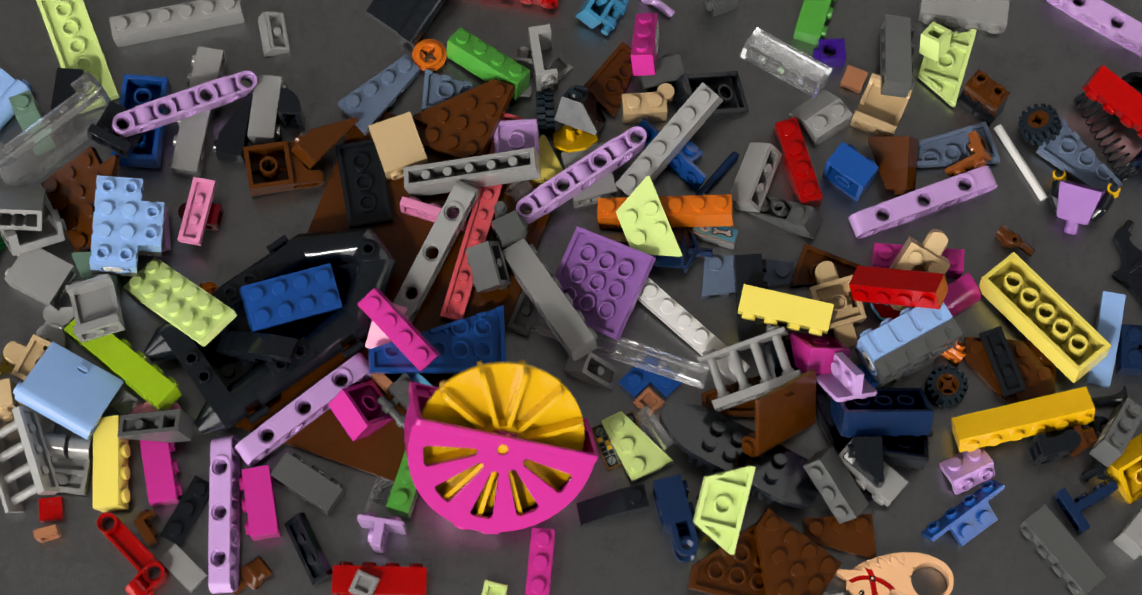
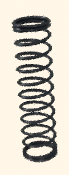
M1083 92L1073 100L1074 105H1077L1076 109L1083 110L1081 117L1087 118L1085 124L1092 125L1089 131L1096 133L1094 140H1100L1098 147H1105L1102 154L1109 155L1106 161L1114 162L1111 169L1118 170L1115 176L1120 181L1131 178L1139 172V167H1131L1117 175L1123 168L1133 164L1135 160L1121 167L1113 168L1119 160L1126 158L1130 153H1126L1115 160H1108L1114 153L1124 149L1126 145L1119 147L1113 152L1104 153L1109 146L1119 142L1122 138H1118L1110 144L1100 146L1104 139L1116 134L1117 130L1112 131L1105 137L1096 138L1098 133L1111 127L1113 123H1109L1096 131L1091 130L1097 123L1106 120L1109 115L1088 124L1087 121L1092 116L1101 113L1104 109L1101 108L1091 115L1083 116L1087 109L1100 103L1095 101L1088 107L1079 109L1080 104L1090 100L1088 97H1085L1086 92Z

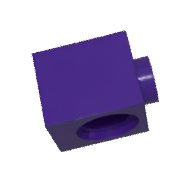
M845 38L818 40L817 47L813 48V59L817 61L818 68L844 67L846 61ZM831 51L834 55L827 56L824 52Z

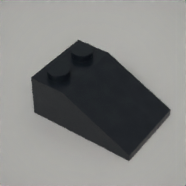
M738 71L683 74L671 84L674 87V100L677 111L702 82L723 99V102L704 123L749 112Z

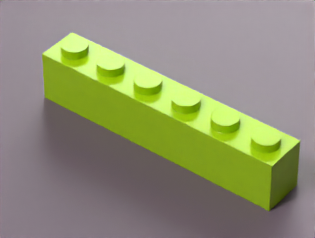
M75 318L64 328L70 339L115 376L123 380L127 386L158 411L168 410L182 396L177 388L179 383L171 376L166 378L162 375L164 372L155 363L150 365L147 362L148 358L138 350L135 353L131 349L132 345L124 338L119 340L116 337L117 333L81 343L74 333L73 326H76Z

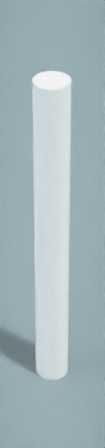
M1001 124L996 126L994 131L1039 200L1042 202L1047 199L1048 196L1003 126Z

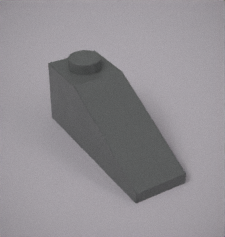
M181 409L121 415L117 437L121 439L169 443L192 441L195 419Z

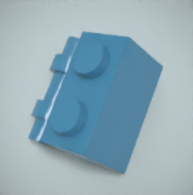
M585 0L575 17L591 29L603 22L604 26L601 32L604 35H609L610 31L614 30L617 26V20L620 15H624L627 10L626 6L629 0ZM612 7L614 11H613L612 14L609 16L607 13L609 12L610 8Z

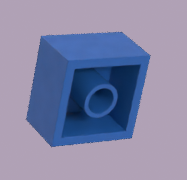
M842 141L827 160L822 177L858 202L873 184L879 167L873 159L862 156L853 145H847Z

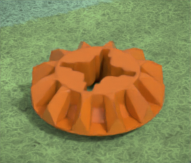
M426 39L420 41L414 47L412 59L420 70L425 71V69L437 72L440 67L444 66L447 52L439 41ZM433 53L435 60L429 59L425 62V54Z

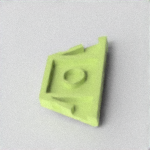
M970 29L969 32L963 33L951 32L950 49L938 62L923 56L918 78L952 107H955L977 32L976 29Z
M646 176L616 211L628 244L631 248L649 255L682 257L683 255L651 177Z
M746 466L707 475L703 478L693 523L731 555L735 553L756 468L754 466Z

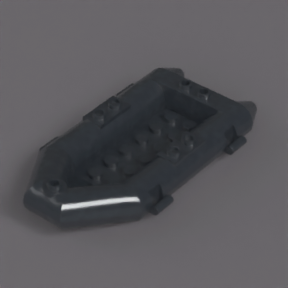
M372 227L301 233L288 240L286 235H283L268 245L266 248L269 254L209 293L233 309L237 316L205 347L169 322L156 329L144 352L151 362L178 359L206 399L194 422L201 434L227 431L246 417L252 425L271 412L266 404L338 354L342 353L347 360L365 347L361 339L368 335L372 320L357 304L373 288H379L385 295L398 263ZM328 263L331 264L342 308L257 331L259 333L298 339L300 345L292 363L275 360L273 363L259 359L257 362L215 352L223 332H251L239 291L241 286ZM355 340L357 341L356 343H354L353 345H351V346L348 347L347 349H345V350L343 349V348H345L346 346H348L349 344H351L352 342H354ZM260 405H262L261 408H259L258 410H256V411L253 412L252 414H250V415L248 414V413H250L251 411H253L254 409H256L257 407H259Z

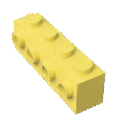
M744 284L738 314H741V318L755 321V318L763 319L764 323L768 325L786 324L787 329L800 331V328L808 329L809 334L822 336L823 333H828L834 304Z
M119 415L100 417L99 424L93 433V508L103 513L128 510L131 499L129 491V479L131 476L129 457L131 450L129 439L117 437L120 423Z

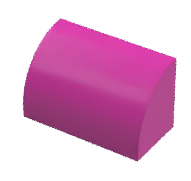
M969 272L948 285V292L943 302L953 318L981 300L980 290Z

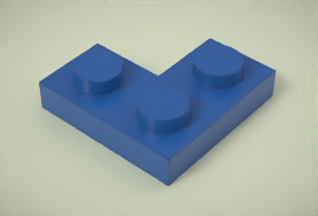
M649 351L618 381V384L633 399L650 384L667 399L683 381Z

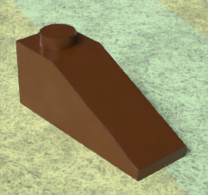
M354 117L313 128L306 135L302 132L293 141L296 145L291 151L311 169L356 125L359 119Z

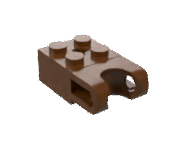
M293 141L243 147L251 196L323 186L326 183V176L321 170H308L304 167L303 162L291 151L296 145ZM272 166V171H267V167Z

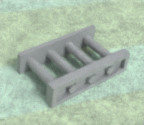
M779 325L767 329L765 334L717 351L715 349L704 351L702 353L703 356L698 357L699 363L702 365L708 363L718 392L717 399L712 400L716 411L720 412L757 399L802 375L799 370L795 371L790 365L781 338L788 335L784 327L780 328ZM773 341L783 370L782 376L774 379L769 374L760 348V344ZM749 348L752 350L761 376L760 384L754 386L748 384L738 352ZM730 356L740 386L738 388L739 391L732 394L726 390L717 360Z
M17 406L12 409L15 420L0 429V497L5 513H23L25 510L22 501L35 493L38 495H54L60 492L37 413L27 406ZM18 429L21 442L6 450L3 437ZM24 450L28 462L12 470L9 459ZM31 471L34 484L19 492L16 479Z

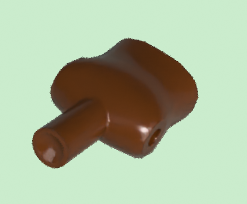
M1005 224L999 228L994 236L1003 247L1019 248L1029 257L1036 251L1024 242L1017 232L1011 230Z
M259 555L241 567L240 574L242 579L239 581L238 590L233 593L237 595L247 586L252 590H257L273 574L269 566Z

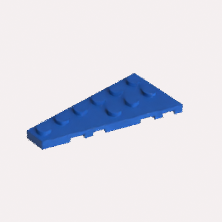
M504 305L421 333L441 354L424 371L420 372L393 342L369 349L368 351L369 374L460 373L478 366V361H482V364L506 362Z

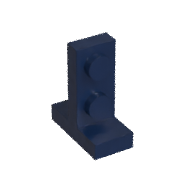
M1114 480L1108 484L1105 481L1101 482L1093 488L1095 492L1087 495L1085 492L1075 498L1074 501L1065 488L1053 496V499L1078 536L1091 527L1081 512L1119 489Z

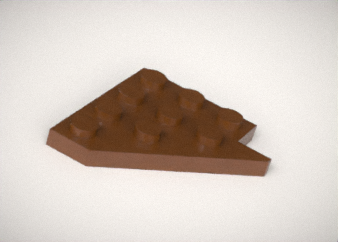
M493 79L413 115L414 121L427 125L421 138L423 147L455 159L485 155L516 90L515 87Z
M89 147L41 183L42 187L46 188V195L53 209L58 210L60 219L63 218L67 229L65 232L76 252L91 251L97 175L116 177L121 159L119 155L114 154L105 162H102L94 147Z
M964 338V345L966 347L964 350L967 354L963 357V361L1005 405L1056 393V366L1031 341L1007 339L1026 390L1004 398L980 338Z
M769 508L764 510L753 527L766 595L823 594L842 564L839 560Z
M756 523L739 533L734 555L727 553L722 547H718L693 564L687 589L710 595H766L753 530Z

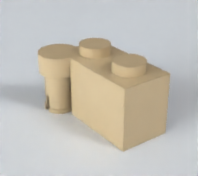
M663 83L657 88V92L622 94L623 124L640 123L644 117L649 122L667 121V107L671 105L674 98V87L669 83Z

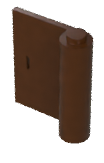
M811 369L755 399V431L742 439V449L745 454L753 458L815 424V369Z

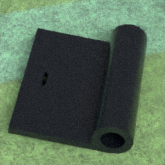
M373 0L366 11L416 46L446 0Z

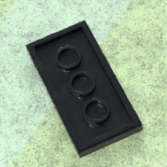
M373 139L335 145L349 229L393 222L386 176Z

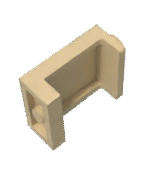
M872 73L850 126L877 137L894 136L913 90L909 91L907 98L881 95L880 74Z
M411 112L368 126L387 180L402 178L404 176V167L428 164L427 156Z

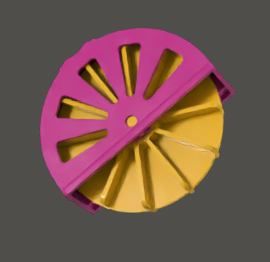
M519 360L518 363L492 362L482 364V361H478V366L460 372L448 381L442 380L439 383L440 387L410 382L408 388L410 402L404 423V441L410 475L424 501L435 512L451 521L459 529H471L480 531L483 534L492 533L499 535V532L515 531L539 524L559 513L579 494L587 482L594 464L597 463L599 452L587 418L582 417L580 408L572 393L558 377H554L535 366L526 364L525 360Z

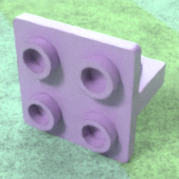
M843 352L834 353L833 363L831 364L832 373L816 376L818 384L836 402L866 399L867 397L877 395V390L864 378V373Z
M364 512V515L358 514L357 516L360 526L370 529L368 541L375 553L384 554L388 532L403 535L407 533L406 526L399 517L387 516V519L379 518L378 514L372 512Z

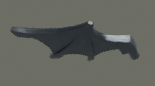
M1127 220L1116 231L1113 238L1122 257V265L1119 270L1113 272V275L1134 294L1142 306V251L1130 240L1132 236L1130 230L1135 224L1133 221Z

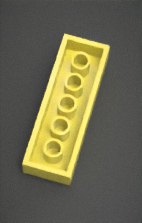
M1015 252L981 278L978 287L980 293L1073 383L1077 382L1107 357L1111 344Z

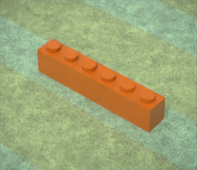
M732 194L658 196L671 228L733 226ZM628 197L598 198L597 220L600 230L622 229L616 211Z

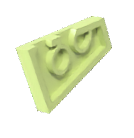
M622 411L601 421V425L632 483L673 463V460Z

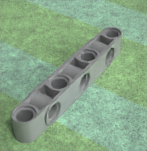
M458 180L452 188L393 302L408 308L406 316H409L408 320L411 324L478 197L479 189L461 180ZM458 208L459 216L455 219H450V211ZM437 248L439 251L438 256L435 259H430L429 251ZM416 288L418 294L416 298L410 300L408 298V291Z

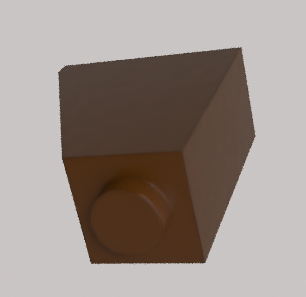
M911 136L868 137V143L879 167L878 169L885 188L893 191L894 195L897 196L915 191L918 139Z

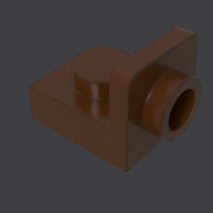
M146 509L136 516L137 519L133 522L148 546L153 548L159 544L155 538L159 534L152 523H149L159 516L154 509L150 511Z

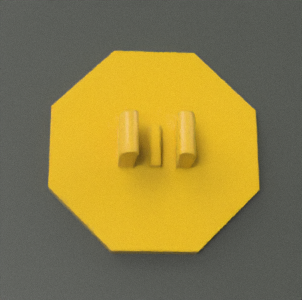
M563 125L553 133L554 147L567 153L587 150L598 141L597 134L593 135L568 125Z

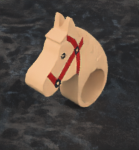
M900 552L879 556L857 565L852 570L839 569L836 573V576L846 583L845 594L919 595L913 589L909 576H912V573L924 567L937 569L943 574L947 583V590L943 595H950L954 585L952 571L946 563L930 555L917 552Z

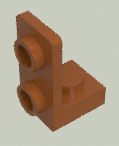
M976 130L968 134L971 141L968 143V146L973 155L946 168L945 172L950 177L986 165L987 161L992 159L983 136Z

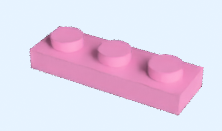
M193 177L177 238L179 242L201 246L217 185L215 180Z
M402 196L400 201L402 213L434 223L442 209V206L436 203H423L420 199L412 196L409 198ZM452 209L449 213L450 219L457 218L460 213L459 210ZM467 220L465 221L461 231L465 230Z

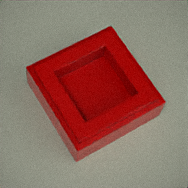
M62 496L39 498V521L41 523L64 521V500Z

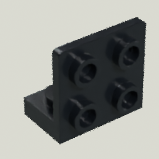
M110 101L97 124L91 123L88 128V138L129 159L144 133H138L129 137L113 135L111 125L115 115L128 109ZM124 122L116 123L120 129L128 128Z

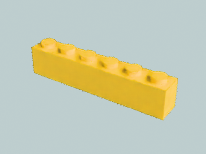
M1085 386L953 417L952 432L959 452H971L978 448L996 446L1007 441H1018L1024 437L1036 436L1041 433L1054 430L1060 431L1076 425H1086L1094 421L1095 407Z

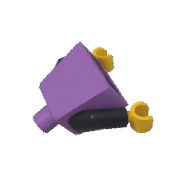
M1054 170L1052 172L1054 181L1051 185L1049 198L1053 210L1057 212V217L1066 220L1065 233L1077 235L1079 224L1089 225L1091 222H1097L1108 212L1114 199L1120 194V187L1116 192L1110 191L1112 183L1108 184L1107 190H1102L1068 181L1066 171L1063 172V176L1057 177V170Z

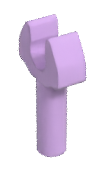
M641 0L645 5H653L669 18L675 12L660 0Z

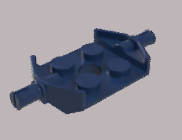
M672 228L683 256L651 255L656 258L653 266L684 268V273H687L695 262L696 257L712 258L713 248L700 247V244H697L694 233L690 229ZM616 241L629 246L628 242Z

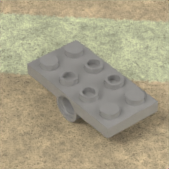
M51 420L50 430L46 433L44 439L60 488L58 493L86 495L93 459V435L89 440H86Z

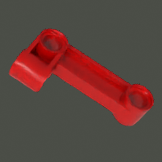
M109 512L103 513L98 517V529L139 571L137 576L124 588V591L128 595H153L167 581L169 576L167 568L132 533L120 518ZM114 519V526L106 530V522ZM155 568H160V576L152 579L151 572Z

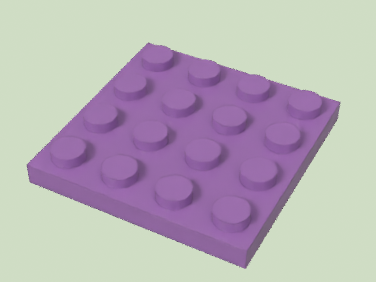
M577 226L555 277L561 284L562 288L560 290L563 294L568 293L573 301L572 306L575 311L579 309L583 314L585 325L587 327L591 326L594 331L619 341L656 258Z

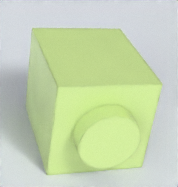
M932 22L921 33L919 53L938 62L950 49L952 30Z

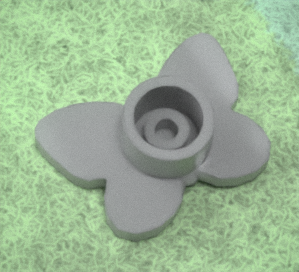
M49 305L43 311V318L46 321L45 325L38 328L36 335L65 348L66 332L64 328L74 319L72 307H62L57 311L54 306Z

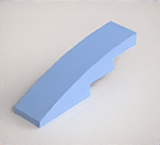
M1108 291L1101 293L1099 315L1096 318L1095 330L1111 344V348L1107 357L1088 372L1086 384L1110 387L1126 297L1124 294Z

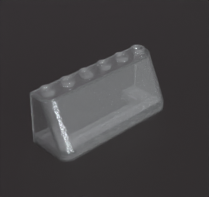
M88 71L70 84L76 91L75 94L4 145L0 140V178L7 186L30 187L35 182L44 179L55 167L63 165L66 159L73 154L79 153L85 145L92 141L88 138L87 130L91 123L97 124L111 99L100 82Z

